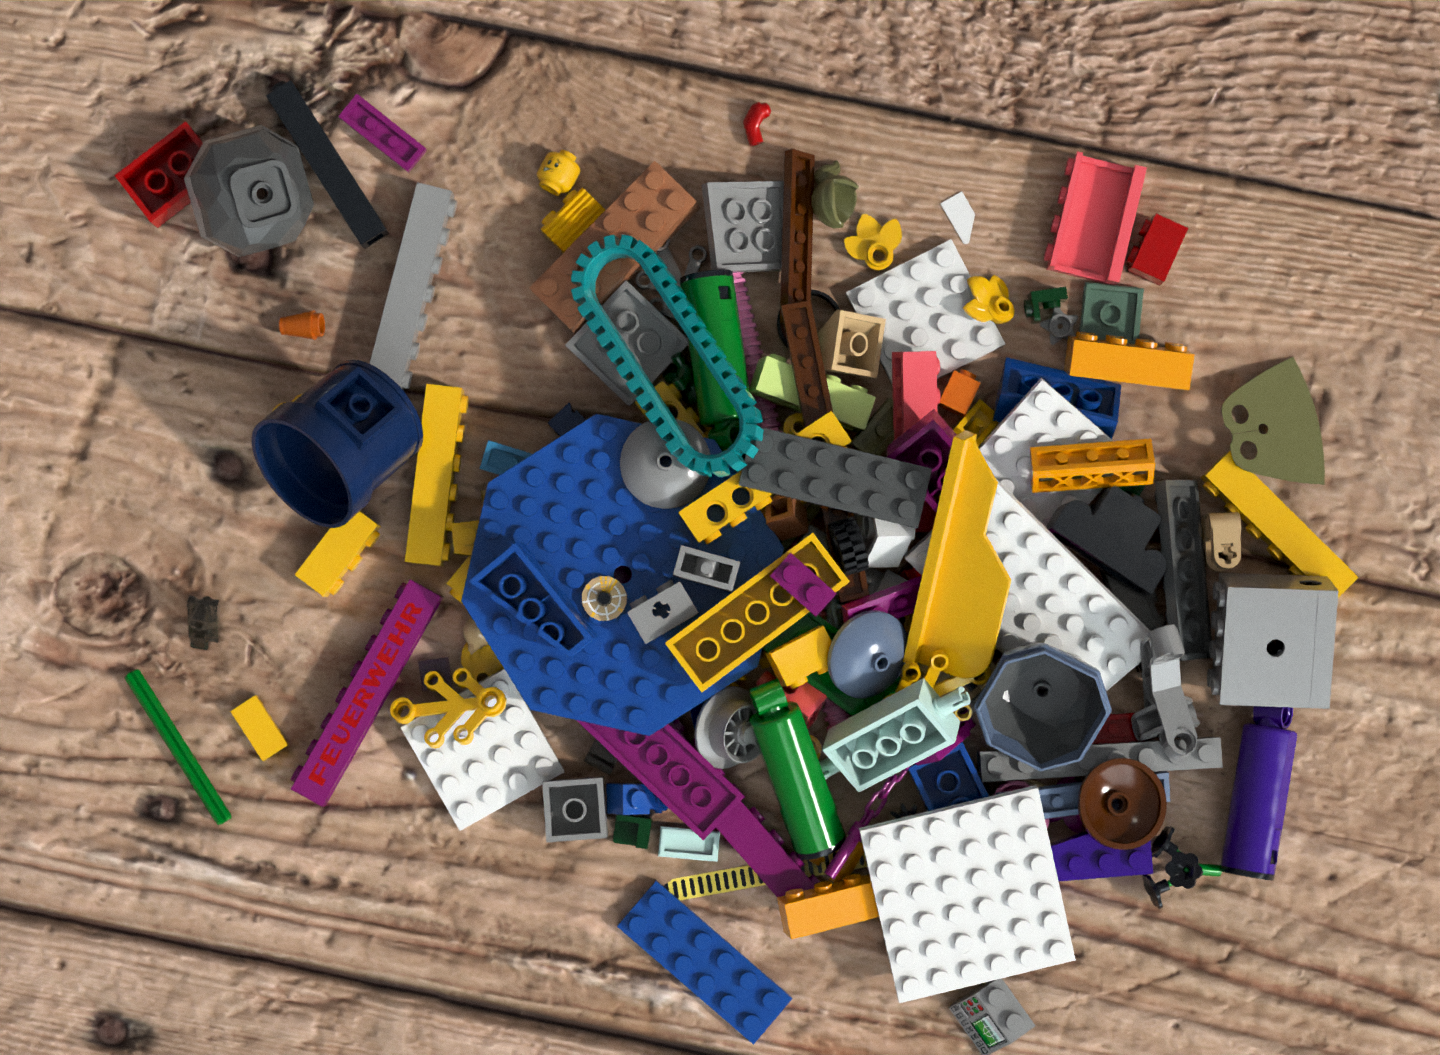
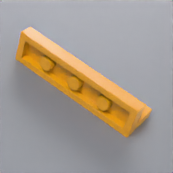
M1151 438L1030 447L1032 493L1153 484L1155 458ZM1135 471H1146V474L1133 475L1132 473ZM1106 473H1113V474H1114V475L1109 476V477H1102V475H1104V474H1106ZM1079 475H1083V476H1084V477H1082V478H1080V479H1072V477H1074V476H1079ZM1039 478H1054L1051 481L1039 482Z

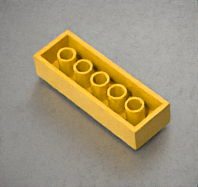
M811 533L665 643L701 693L809 613L803 605L770 577L790 552L835 593L850 582L814 533Z

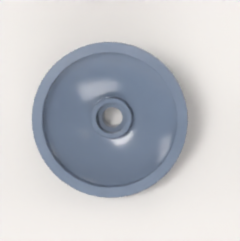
M869 610L853 616L841 626L831 642L827 658L830 678L840 691L854 698H869L882 693L896 681L905 664L903 658L908 640L907 633L900 621L884 611Z

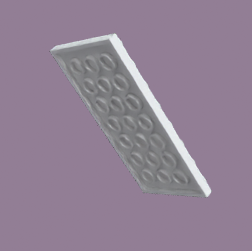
M997 480L998 484L986 535L1010 576L1011 584L996 648L1003 654L1005 650L1034 642L1046 643L1070 653L1097 668L1101 673L1105 689L1108 691L1141 662L1140 644L1149 634L1150 630ZM932 530L905 554V559L921 575L923 574ZM1045 686L1038 687L1041 692L1048 690Z

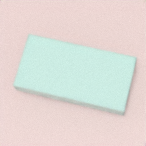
M661 826L658 857L718 862L720 832L712 831L703 841L690 828Z

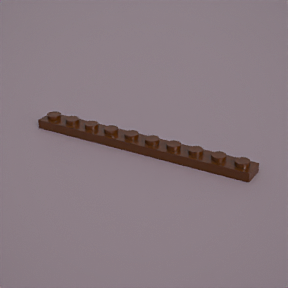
M811 300L780 306L804 428L830 411L833 412ZM813 438V439H812V440H816V441L823 442V440H821V439H819V438ZM820 505L829 554L838 565L833 551L834 548L830 541L828 524L849 517L854 518V514ZM865 570L846 576L850 582L837 591L839 603L870 595Z

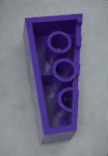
M1087 831L1050 843L1058 881L1153 874L1151 840L1138 848L1118 850L1098 843Z

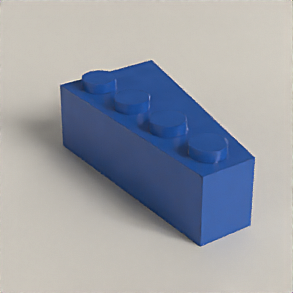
M522 542L514 543L468 581L569 658L575 656L598 637Z

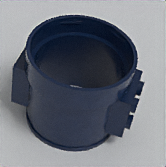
M360 360L341 362L294 402H286L278 406L255 426L252 433V449L255 460L274 492L297 514L314 524L328 528L341 527L359 513L370 502L372 492L403 466L408 459L413 457L420 450L423 443V429L420 418L405 392L383 371Z

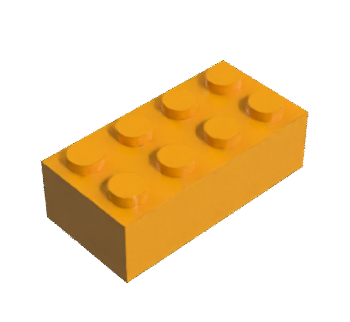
M1077 331L1076 336L1068 335L1064 371L1069 376L1190 390L1195 354L1187 351V346H1183V344L1165 342V347L1157 346L1158 343L1153 340L1136 338L1135 344L1127 343L1128 339L1115 335H1106V340L1097 339L1098 335Z

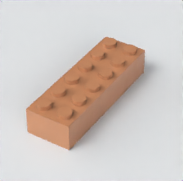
M654 161L529 289L576 334L588 321L578 311L577 307L580 304L573 300L571 289L577 288L571 282L572 270H584L575 263L580 254L582 253L591 258L592 254L587 248L590 244L597 241L605 247V236L615 235L621 240L622 234L633 236L637 241L641 240L657 253V250L663 247L667 240L671 239L701 208L697 201ZM617 258L602 268L596 279L595 293L601 306L626 280L629 281L642 268L637 261L630 258Z

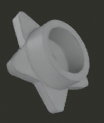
M1055 308L1052 318L1042 321L1040 325L1050 332V343L1054 345L1062 338L1068 340V335L1075 336L1073 326L1078 320V316L1066 315L1060 308ZM1062 324L1063 328L1058 329L1057 325Z

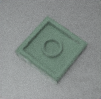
M1085 282L1079 331L1094 333V335H1098L1097 339L1106 340V335L1122 336L1128 339L1127 343L1135 344V340L1139 338L1144 288Z

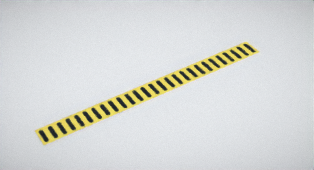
M838 850L823 856L825 861L821 862L819 866L809 860L801 859L805 864L801 869L808 877L812 874L815 876L824 875L825 870ZM864 853L854 869L867 867ZM747 865L675 878L663 886L679 900H685L766 884Z

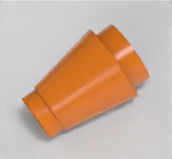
M312 310L281 317L279 320V331L281 335L316 340L317 337H323L325 333L324 315Z

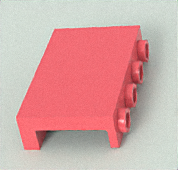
M1079 151L1076 152L1074 158H1068L1064 175L1069 176L1067 187L1062 186L1060 189L1057 203L1062 204L1060 215H1054L1050 232L1055 233L1053 244H1047L1044 254V261H1048L1046 270L1108 285H1117L1120 282L1147 167L1135 165L1131 168L1083 156V152Z

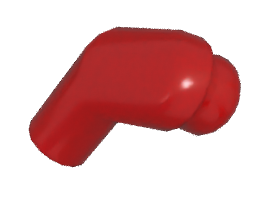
M756 102L751 105L743 120L750 146H756L764 142L759 126L763 119H766L771 114V108L765 102Z

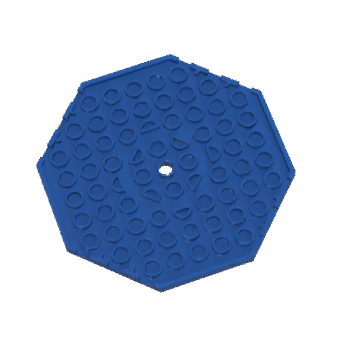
M595 414L488 482L461 601L530 710L650 736L758 667L762 648L701 693L665 643L781 557L784 547L774 531L766 524V519L761 511H757L755 506L745 512L747 519L733 528L730 524H727L719 530L722 535L708 545L704 540L698 544L678 512L735 475L734 469L729 465L730 475L718 477L712 473V477H709L701 493L683 506L672 509L648 506L631 494L623 481L620 469V457L624 443L629 435L642 424ZM704 438L710 455L722 452L715 440ZM663 456L660 459L662 467H669L672 463L668 456ZM738 488L732 493V499L737 505H745L749 502L750 496L747 490ZM712 505L707 509V517L712 522H719L724 518V510L718 505ZM522 542L598 637L575 656L569 658L468 581L514 543ZM681 545L740 561L732 592L673 576ZM618 567H628L632 572V577L627 583H621L627 594V604L623 612L617 618L610 621H598L590 617L582 605V592L585 585L599 576H610L615 579L614 572ZM670 580L674 584L680 581L697 609L698 614L645 644L627 613L632 610L630 603L646 595L648 600L659 594L656 588ZM658 602L653 606L656 608V610H652L655 617L660 615L664 619L669 616L667 611H670L668 604L662 605Z

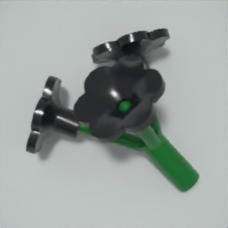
M1167 826L1162 830L1161 834L1154 840L1151 848L1152 858H1157L1162 851L1172 856V861L1168 862L1165 867L1166 873L1170 875V880L1166 881V879L1155 883L1150 875H1142L1144 887L1153 905L1157 906L1158 909L1163 907L1161 894L1169 891L1171 886H1183L1186 889H1190L1196 885V879H1199L1201 876L1219 877L1222 874L1219 871L1220 865L1198 863V857L1195 854H1185L1179 851L1178 846L1170 841L1175 830L1171 826Z

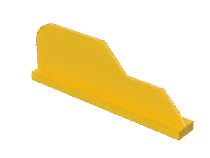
M967 430L953 437L903 658L904 663L915 662L929 666L931 653L935 650H943L948 656L949 664L947 668L941 671L963 679L975 678L985 672L990 666L1011 584L1010 576L986 535L998 482L975 443L977 434ZM936 657L934 659V662L937 664L944 661L943 657Z

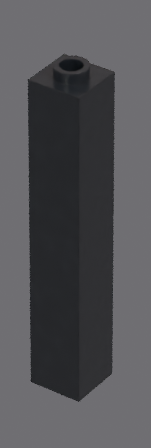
M290 80L287 83L281 81L275 84L270 89L271 93L266 95V97L362 247L366 249L390 234L294 83Z

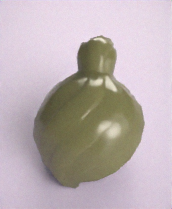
M837 160L832 164L821 166L815 171L814 177L818 185L813 190L811 196V207L815 217L833 229L842 228L852 215L857 202L856 189L859 188L853 180L839 175L841 168Z

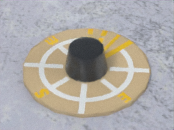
M599 576L592 579L585 585L582 592L584 610L590 617L598 621H610L617 618L627 604V594L624 586L617 579L610 576Z

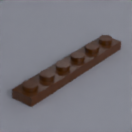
M796 149L785 151L780 306L811 300L813 241L811 196L814 190L815 155ZM780 308V324H783V318Z

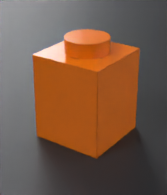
M961 369L960 372L954 370L941 394L940 403L937 406L963 418L981 384L976 381L977 376L964 369Z

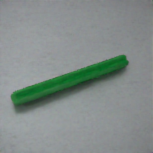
M135 669L125 676L127 684L217 825L224 824L231 819V813L141 671Z

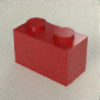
M1157 213L1151 220L1145 219L1138 234L1143 236L1138 247L1133 245L1126 260L1131 263L1128 272L1160 286L1168 275L1188 231V227Z

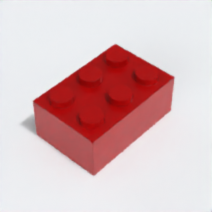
M186 121L114 175L147 219L157 228L191 203L184 177L203 141Z

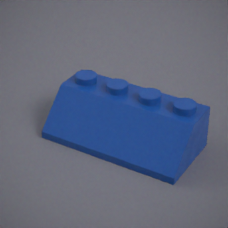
M1006 357L995 401L993 421L1001 422L1038 380L1042 378L1112 439L1118 423L1121 395L1120 384L1100 379L1069 376L1062 370Z

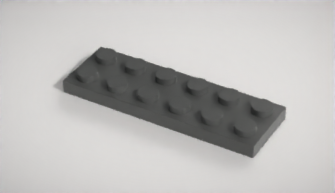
M762 428L764 430L762 441L751 440L750 443L759 450L753 459L745 455L744 461L747 466L742 469L738 486L918 528L932 468L767 428Z
M1198 480L1155 481V501L1158 507V514L1161 516V522L1157 527L1161 541L1160 553L1165 557L1167 566L1163 580L1167 608L1165 618L1168 625L1174 624L1178 629L1185 654L1179 659L1180 661L1210 658L1209 642L1212 640Z

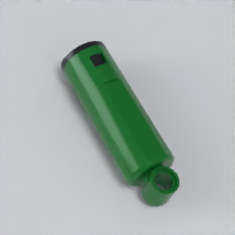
M724 269L708 270L680 277V288L686 294V299L697 311L695 314L703 320L707 326L705 329L713 335L717 341L715 344L723 350L727 356L725 359L732 364L737 372L735 374L742 379L747 387L746 390L750 392L733 271ZM688 338L699 421L702 426L713 427L709 431L708 438L715 440L723 452L735 442L739 433L740 420L734 406Z
M778 679L749 689L756 713L750 718L749 722L778 800L780 812L786 829L789 832L796 857L803 860L817 859L837 851L847 837L799 705L793 701L787 702Z

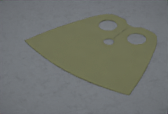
M1294 357L1251 379L1234 391L1222 404L1221 413L1224 425L1233 434L1232 442L1230 443L1232 458L1238 467L1254 474L1291 482L1325 485L1324 452L1318 417L1305 379ZM1236 405H1242L1248 411V419L1243 424L1235 422L1232 418L1231 412ZM1260 424H1265L1268 427L1266 434L1260 433ZM1245 441L1254 443L1257 448V455L1252 460H1247L1241 455L1240 447Z

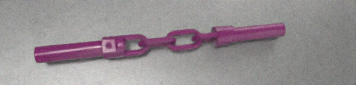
M911 766L903 769L898 777L896 774L888 777L880 791H876L864 808L865 814L859 822L855 821L847 833L848 837L824 873L827 876L835 879L858 842H861L859 828L868 826L872 818L879 815L887 802V795L895 783L902 780ZM878 796V799L882 800L874 813L873 809L869 808Z

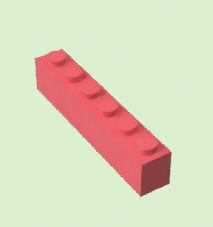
M936 351L892 352L894 440L933 409L937 412V405L940 403L941 395L937 387L940 361L936 356ZM924 501L919 526L917 529L915 528V532H930L933 530L936 512L926 501Z

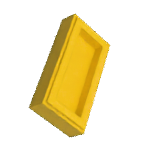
M257 695L230 711L262 761L267 760L289 745Z

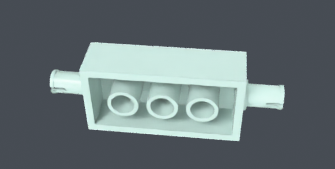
M923 678L829 728L822 751L828 758L819 761L822 772L825 773V780L841 771L854 788L861 792L954 744L960 720L953 712L970 704L971 700L968 692H964L965 688L961 686L940 697Z

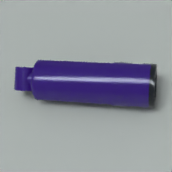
M1254 706L1253 720L1255 724L1246 723L1243 725L1219 870L1221 872L1274 881L1297 741V733L1287 730L1293 717V708Z

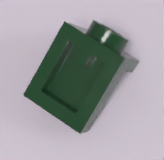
M1066 287L1031 291L1027 295L1028 299L1024 300L1026 318L1031 317V323L1036 324L1041 321L1039 305H1043V310L1060 308L1061 302H1065L1068 299Z

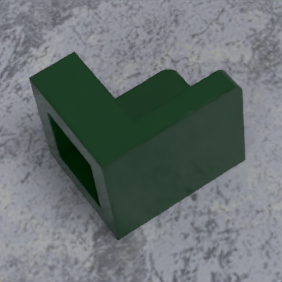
M616 814L613 842L636 846L635 848L648 849L652 818Z

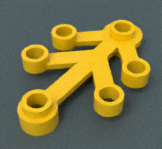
M935 650L930 655V664L924 679L940 697H943L941 695L969 683L977 685L986 683L991 675V670L989 666L981 677L963 679L953 676L936 683L940 671L947 668L949 660L946 652ZM936 657H943L944 661L937 664L934 662V659ZM907 662L903 665L902 677L895 693L910 686L920 678L921 672L917 663ZM908 669H915L916 673L909 676L906 674V671ZM892 693V694L887 695L886 697H884V699L887 698V697H889V696H891V695H893V694H895V693ZM970 704L964 706L968 709L965 714H959L958 710L953 712L960 721H967L971 718L972 708Z
M466 668L455 670L453 681L460 688H467L476 696L474 698L464 699L444 682L443 677L438 672L430 671L424 677V684L429 690L437 691L447 701L413 704L408 698L401 697L394 700L391 704L390 714L401 724L410 723L415 717L445 714L436 726L427 730L424 735L425 742L431 748H439L444 743L446 732L464 712L475 710L465 724L457 726L453 732L454 739L459 744L468 745L474 738V730L486 717H495L501 714L506 707L507 700L505 694L496 687L484 688L473 679L472 674ZM462 674H467L465 681H458ZM438 677L437 683L430 685V680ZM490 700H497L494 706L488 707ZM409 709V713L405 717H401L402 711ZM468 731L466 738L459 739L461 732ZM432 735H439L437 741L430 742Z

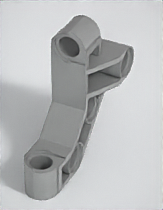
M1173 624L1150 631L1141 641L1144 709L1136 712L1131 717V724L1138 742L1159 737L1162 749L1166 755L1173 760H1182L1191 754L1197 746L1198 736L1195 727L1200 722L1197 719L1192 698L1184 696L1181 687L1179 659L1185 654L1178 629ZM1181 738L1184 740L1186 750L1178 749L1175 746L1174 739Z

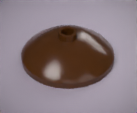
M1128 758L1104 761L1094 767L1082 782L1078 794V812L1081 822L1088 834L1106 847L1118 850L1138 848L1149 842L1158 833L1165 819L1167 800L1163 785L1157 775L1148 766L1139 761ZM1113 799H1117L1119 802V807L1116 810L1112 807Z

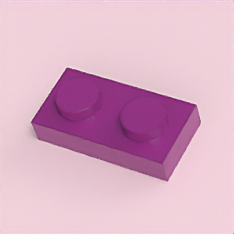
M791 552L770 575L773 580L815 617L837 594Z

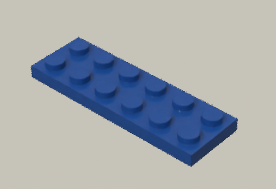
M657 880L617 925L620 930L753 1045L793 999Z

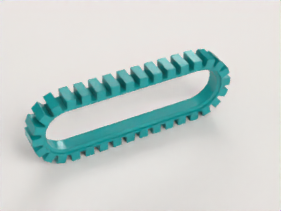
M623 234L621 240L615 235L605 236V247L599 242L594 241L587 247L592 257L589 258L581 253L575 262L584 270H572L571 282L577 288L571 289L573 300L580 304L577 307L583 318L588 320L589 328L598 336L597 340L608 351L606 354L611 362L618 366L616 369L620 376L628 381L626 385L633 394L638 396L635 399L641 408L647 411L645 413L652 424L657 426L655 430L667 442L665 444L671 454L678 458L677 460L690 470L708 477H712V473L718 477L730 475L729 465L737 472L747 466L742 455L746 454L753 459L759 450L750 443L751 440L762 441L764 430L755 425L763 422L761 411L753 406L757 403L756 400L746 390L747 387L742 379L735 374L737 373L736 370L725 359L727 356L715 344L717 341L705 329L707 326L695 314L697 311L686 299V294L676 284V279L667 270L668 267L656 252L641 240L637 241L633 236ZM617 258H630L641 265L734 406L740 420L739 433L735 442L727 450L716 455H705L698 452L692 446L599 303L595 293L596 279L607 263Z

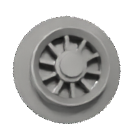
M738 686L725 687L708 698L700 710L695 726L696 748L715 768H731L739 763L750 762L760 754L749 722L750 718L756 713L748 690Z

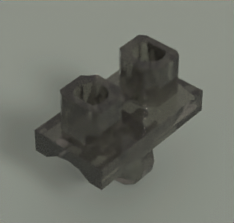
M189 595L187 611L190 647L208 650L210 642L218 643L220 639L219 600L211 599L209 596L198 599L195 596Z

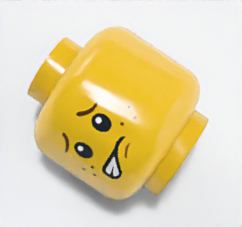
M563 149L559 153L549 152L536 173L540 181L539 186L556 196H559L560 193H568L580 174V167L575 162L576 157Z

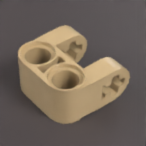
M1239 512L1207 513L1203 515L1201 524L1205 566L1210 571L1216 573L1235 567L1241 560V519ZM1219 553L1221 556L1226 557V561L1223 558H1219Z

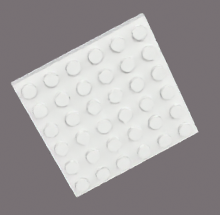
M1036 785L859 828L899 1003L1076 960L1039 790Z

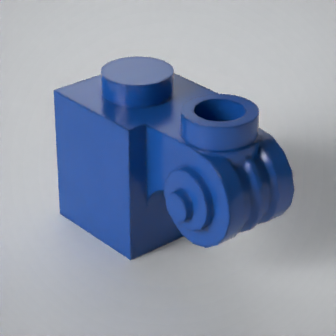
M606 783L607 814L640 815L650 814V810H655V813H662V811H667L668 809L643 783Z

